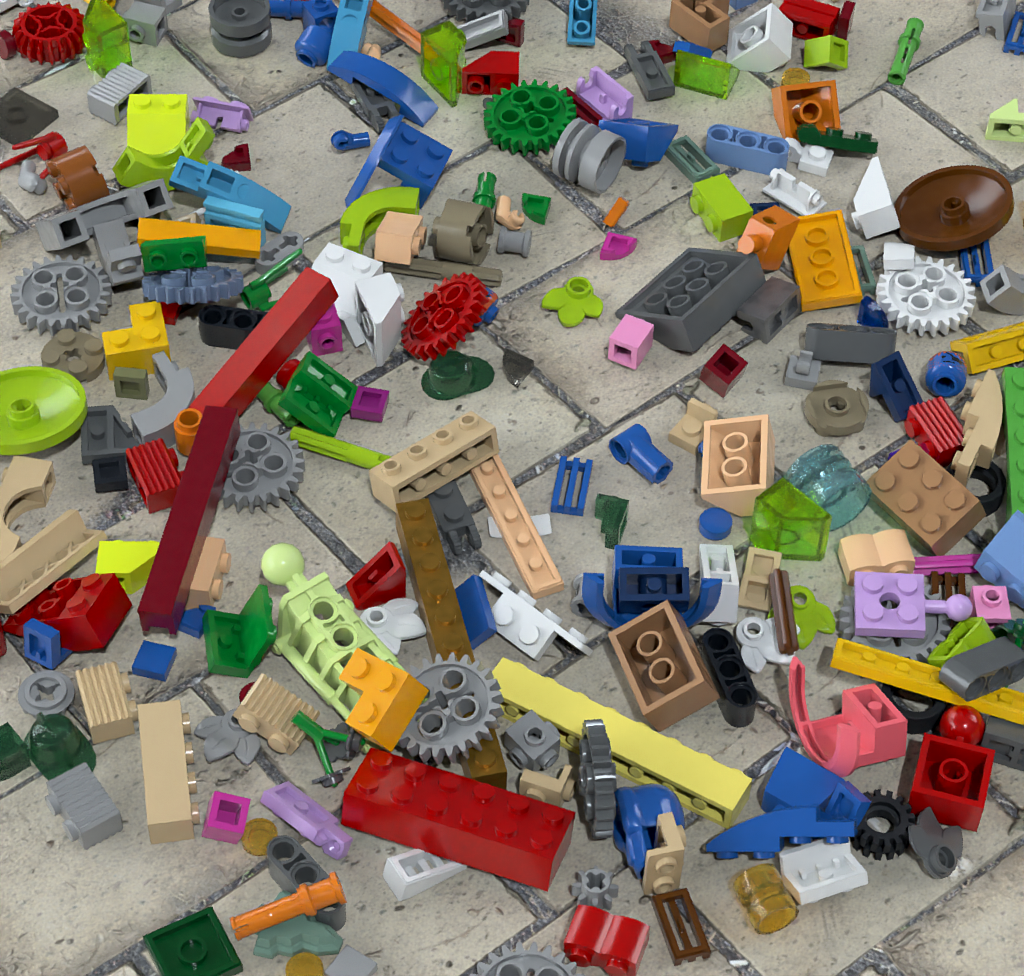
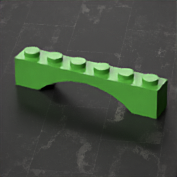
M1004 367L999 380L1002 394V426L1007 460L1005 524L1017 510L1024 514V368Z

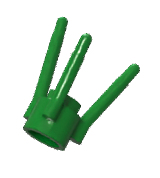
M297 249L258 279L244 287L240 296L249 310L258 308L259 311L265 312L276 304L278 300L268 302V299L272 297L268 284L288 271L286 266L302 254V249Z

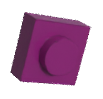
M358 386L351 406V417L382 422L389 402V391Z

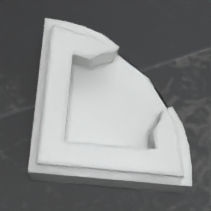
M343 310L338 312L342 332L351 344L358 347L365 343V337L355 316Z

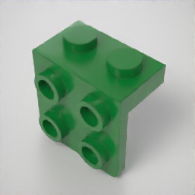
M259 584L240 614L209 609L204 613L202 622L209 673L248 678L254 668L261 663L262 657L269 646L274 644L277 628L273 625L271 613L273 601L269 597L267 585Z

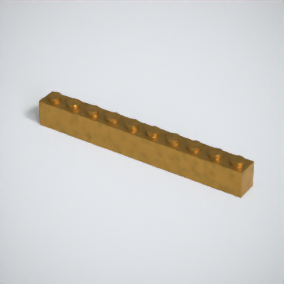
M429 499L396 503V530L415 599L419 604V614L426 627V639L432 661L435 663L436 654L440 653L443 661H447L451 652H454L458 662L467 654L473 664L475 658ZM457 683L450 689L458 688L462 683ZM474 711L466 713L462 718L470 717ZM489 728L493 739L489 741L482 738L479 741L482 747L481 751L476 750L474 747L469 748L468 759L461 752L458 753L464 777L506 790L507 769L496 731Z

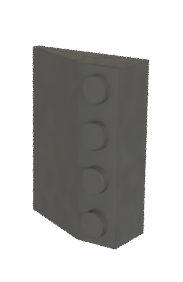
M689 247L615 312V315L618 319L622 320L625 314L654 324V340L670 349L695 352L713 334L719 332L726 322L737 315V309L766 282L757 254Z

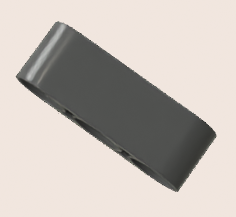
M809 323L806 326L804 351L813 352L812 359L873 364L895 352L897 331L883 327Z
M1005 636L951 657L941 668L939 680L965 701L975 700L1013 684L1024 677V650Z
M281 835L273 838L268 843L267 859L269 874L282 890L294 894L297 892L296 888H299V885L304 882L314 884L329 878V875L293 837ZM285 857L290 858V859H288V860H286V861H280V860H278V859H280V858H285ZM339 902L327 906L336 908L335 910L324 911V908L317 910V915L314 916L316 921L331 926L336 932L341 930L346 923V904L341 905Z

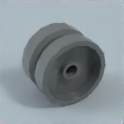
M269 0L210 1L208 10L211 23V40L213 46L219 52L228 56L242 58L263 52L270 45L272 25L270 22L271 8Z

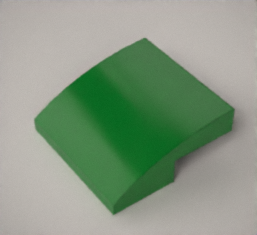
M308 351L290 378L278 405L314 432L334 437L343 415L351 409L358 387L311 351Z

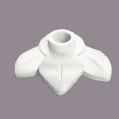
M393 599L382 607L376 606L366 609L360 616V619L394 655H398L400 651L401 640L420 637L427 633L423 621L415 614L419 604L412 599Z
M747 617L738 624L736 638L742 645L741 656L749 670L758 674L762 671L767 661L790 665L795 654L788 656L779 652L774 617L767 620L758 617ZM796 624L797 635H798V634L800 633V628H799V627L797 626V624ZM755 629L758 630L759 633L756 635H752L748 632V630Z

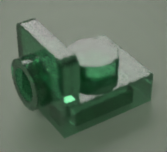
M599 493L595 499V518L603 520L601 533L605 534V548L614 550L615 545H620L628 523L629 500Z

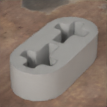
M292 231L284 232L262 246L259 259L254 258L256 271L263 275L297 249H302V254L286 267L300 259L304 254V240L301 234Z

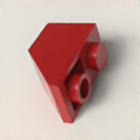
M490 51L463 67L462 94L501 95L500 88H505L509 91L511 90V83L518 87L520 52Z

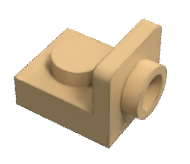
M691 398L687 403L686 414L669 432L668 441L696 455L698 453V446L704 437V421L717 420L718 411L706 403Z

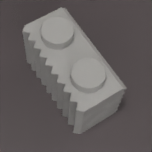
M121 62L120 66L117 65L116 69H111L102 81L91 86L88 90L89 112L95 114L96 117L99 116L100 119L108 120L114 126L127 116L129 94L152 93L150 75Z
M86 762L46 782L49 795L45 796L46 804L54 816L61 814L65 820L62 822V826L71 842L78 839L84 850H88L90 846H95L97 843H101L103 839H108L109 836H114L116 832L122 831L123 826L119 809Z

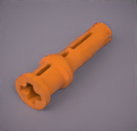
M336 872L329 873V878L308 886L305 883L299 885V888H296L297 892L236 917H231L230 922L233 930H236L234 934L237 940H242L244 937L302 914H306L307 917H313L317 915V910L338 902L341 905L347 903Z

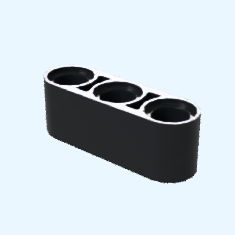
M220 305L205 306L198 315L201 340L208 346L237 350L268 312Z
M720 627L711 628L704 633L700 655L720 696L716 701L728 724L737 728L746 727L753 722L758 698L757 690L732 634Z

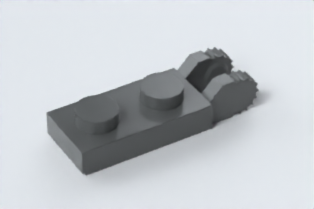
M648 40L641 42V54H637L632 44H626L624 46L625 57L647 100L675 95V85L657 51L653 50Z
M357 79L352 84H349L368 119H371L378 134L382 133L385 124L381 116L388 114L390 119L399 115L395 108V102Z
M455 479L425 496V498L429 499L443 539L447 540L454 555L462 553V543L458 537L466 534L474 550L482 547L479 532Z

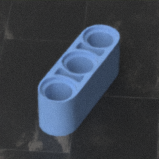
M714 124L707 130L705 154L714 163L770 175L774 168H783L786 171L790 145L785 139L725 124Z

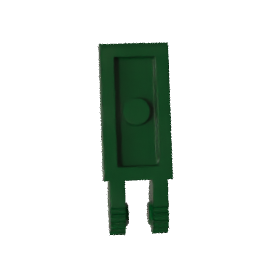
M811 123L799 124L796 130L798 140H801L804 144L807 142V144L871 154L877 153L878 141L876 138H872V133L855 131V135L843 134V129L827 127L826 131L818 130L815 124Z

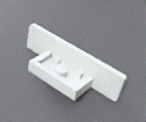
M484 570L481 571L479 576L503 593L491 611L497 632L536 661H539L559 634L588 656L592 654L593 650L585 645L588 638L573 627L567 632L559 626L562 622L560 617L547 608L541 613L534 607L537 602L534 598L523 590H520L518 594L514 593L509 589L512 582L497 571L492 576Z

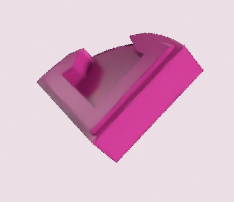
M608 232L600 251V260H618L630 255L637 246V238Z

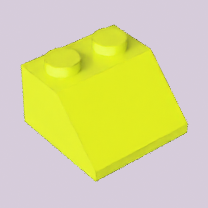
M129 94L127 146L152 155L162 154L176 147L189 130L190 117L187 94Z

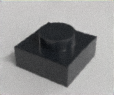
M125 456L92 460L96 493L129 489Z

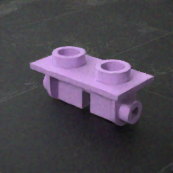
M204 96L203 98L193 97L197 111H192L191 122H194L198 116L207 120L211 128H216L218 119H222V130L242 133L243 131H248L249 121L254 119L249 106L242 102L231 101L227 103L210 96Z

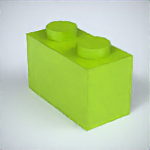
M723 173L693 183L690 205L693 212L698 213L704 221L707 230L710 233L712 232L719 242L743 235L749 219L753 216L754 210L726 174Z

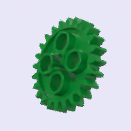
M536 79L533 80L531 85H527L526 81L522 80L519 87L511 83V90L509 91L505 88H500L501 96L493 94V102H487V109L483 111L484 128L487 131V137L492 138L493 144L498 145L501 143V150L503 151L511 147L512 154H515L520 149L523 151L524 156L527 155L529 150H533L535 155H538L541 148L546 152H550L549 145H557L567 125L576 119L577 116L573 97H567L566 89L559 91L558 84L549 88L548 81L538 85Z

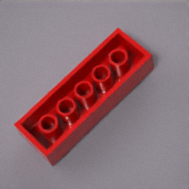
M371 747L344 792L341 825L415 849H421L427 853L548 892L571 843L576 812Z

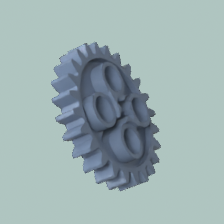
M219 265L157 271V273H149V276H144V279H142L144 297H148V300H156V302H166V304L178 303L181 305L185 302H190V304L218 302L220 298L230 299V296H238V293H242L244 289L241 271L237 272V269H229V267H220Z

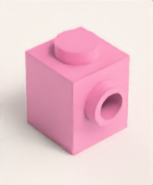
M625 314L609 337L608 359L636 370L652 347L654 324Z
M972 586L969 599L972 602L973 610L970 617H984L990 629L1007 623L1008 620L1012 619L1006 586Z

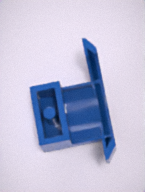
M401 114L390 118L345 198L346 207L348 208L361 196L376 167H379L402 180L399 187L420 188L421 209L453 150L402 122L404 115Z
M615 545L612 565V609L605 601L603 595L604 573H583L582 598L586 608L598 621L613 629H617L643 614L619 613V568L683 567L682 548ZM701 578L699 596L696 602L688 611L683 614L680 613L688 628L702 622L714 611L720 599L722 579Z

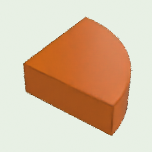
M622 196L619 197L603 222L610 227H614L621 215L629 207L630 202Z

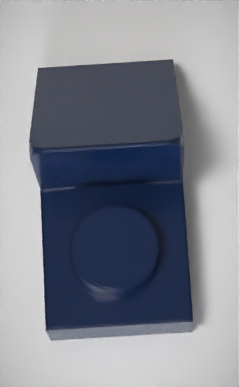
M899 351L871 364L869 391L870 397L882 394L895 423L907 418L911 405L915 406L917 403L921 404L923 402Z

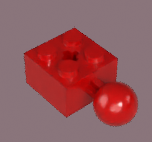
M955 705L947 709L940 719L939 731L941 736L924 733L908 803L911 805V813H914L915 817H918L924 808L931 807L939 823L950 826L958 825L962 829L977 832L985 806L996 750L977 746L985 732V723L982 715L971 706Z

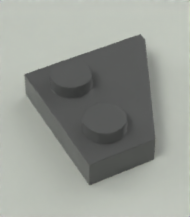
M113 405L88 407L87 416L81 425L82 463L92 464L94 459L125 456V461H127L126 449H132L134 446L138 447L140 445L133 437L132 430L128 424L121 420L119 412Z

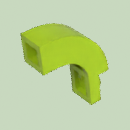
M197 116L180 143L170 151L152 155L127 146L112 170L119 184L128 188L142 182L163 178L168 191L177 189L169 186V180L180 155L208 165L209 162L204 152L211 147L216 135L208 121Z
M382 188L356 199L345 210L340 220V241L343 248L363 255L366 241L376 233L388 211L419 215L420 188Z

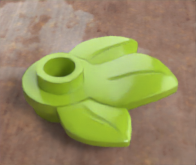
M573 277L568 280L563 288H554L547 292L542 300V308L557 310L560 323L565 327H574L579 325L586 315L594 318L600 317L603 311V302L594 295V289L588 279Z
M801 585L791 586L795 622L800 628V633L797 635L799 649L804 650L812 642L817 631L824 634H834L835 619L831 610L826 605L816 601L810 589ZM800 597L805 601V604L799 605L795 603L793 598ZM773 607L769 611L767 619L774 617Z

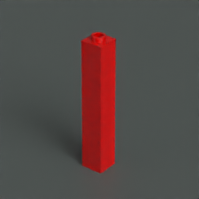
M306 267L188 408L196 409L202 415L206 405L238 409L239 417L339 296L331 279Z

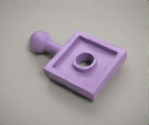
M855 571L854 626L855 635L924 639L926 631L925 613L947 614L950 619L958 622L966 620L972 613V602L967 596L962 594L952 595L947 601L925 599L924 574ZM885 600L894 601L898 605V607L895 609H887L884 608L880 603Z

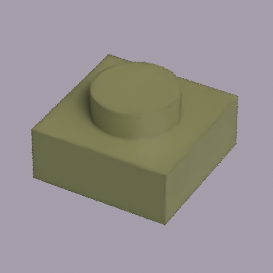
M115 367L113 380L116 397L147 400L150 392L147 370Z

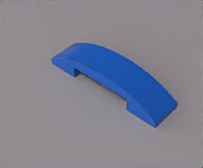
M343 51L328 66L329 72L349 84H352L357 79L399 104V114L404 115V117L422 128L438 111L439 107L420 86L396 68L377 58L359 52Z

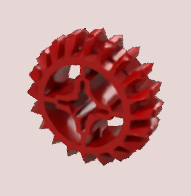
M48 1L46 5L37 3L35 8L27 7L26 12H20L19 18L14 19L12 36L16 43L17 52L21 53L22 58H29L31 63L39 61L41 65L46 62H50L52 65L58 61L64 63L67 58L74 60L75 54H82V49L87 47L89 29L84 15L80 14L78 8L72 9L70 4L62 6L60 1L56 4H50Z

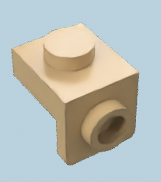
M565 764L559 779L525 768L520 778L519 794L562 807L565 800L571 801L575 792L577 781L572 779L573 766Z

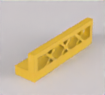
M1024 321L950 341L951 350L963 352L964 361L967 365V374H975L1024 360Z

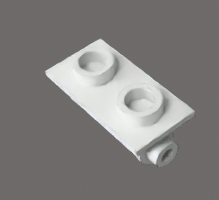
M774 168L771 171L769 178L772 179V182L762 190L802 216L816 214L827 205L819 190L813 189L802 181L796 184V178L785 172L783 168Z

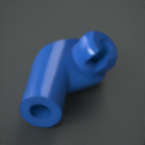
M338 130L333 133L331 143L337 150L345 151L370 146V138L368 132L352 134L344 130Z

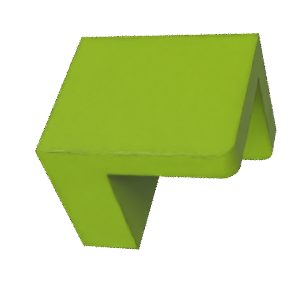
M832 35L805 40L804 67L810 69L825 65L837 70L847 69L849 41Z

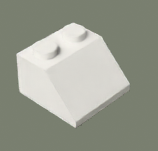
M771 3L729 29L726 67L733 70L769 73L777 67L784 66L791 59L793 23Z
M329 242L315 259L311 269L331 279L339 296L333 303L337 313L343 310L354 315L356 318L355 281L383 274V263Z
M391 272L355 281L356 320L365 337V344L376 367L383 366L402 337L401 323L405 322V315L401 306V302L405 301L404 291L400 283L396 284Z

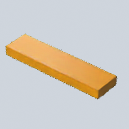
M139 217L137 233L139 247H141L144 241L206 236L207 254L259 259L261 230Z

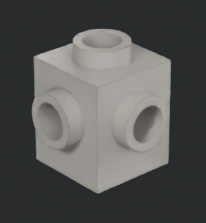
M531 709L505 730V746L510 750L509 755L520 768L526 767L537 772L541 768L544 770L548 769L559 758L560 733L551 722H544Z

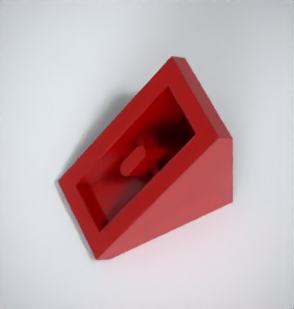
M389 541L346 583V587L357 610L362 611L386 604L393 599L406 598V568L393 542Z

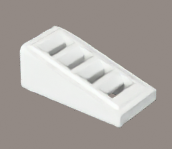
M414 849L387 858L383 878L398 901H403L467 869V865L446 859L448 863L444 864L439 856L427 853L421 849ZM427 860L430 861V863L434 867L433 869L430 868V866L426 862ZM414 867H416L419 871L418 874H416V872L414 871Z

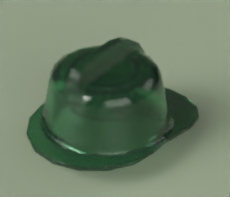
M448 350L444 357L439 353L437 358L430 362V367L422 376L421 385L423 391L429 397L436 400H451L489 387L494 380L495 373L493 367L479 357Z
M39 712L36 715V721L24 739V750L48 781L83 762L87 763L92 772L96 767V753L90 742L78 727L74 725L72 720L65 715L57 713L44 715L42 712Z

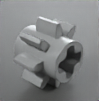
M594 866L593 869L586 872L580 870L578 872V882L572 883V895L579 896L577 906L589 905L602 910L605 908L610 911L612 909V898L618 897L619 889L618 885L611 884L613 873H606L598 869V866Z

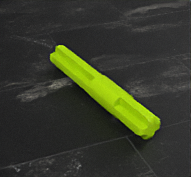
M293 426L290 431L291 441L298 440V446L369 470L392 457L302 427Z

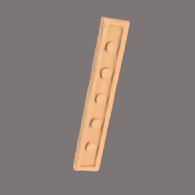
M498 453L470 469L468 472L490 516L493 518L531 597L536 600L563 591L564 582Z

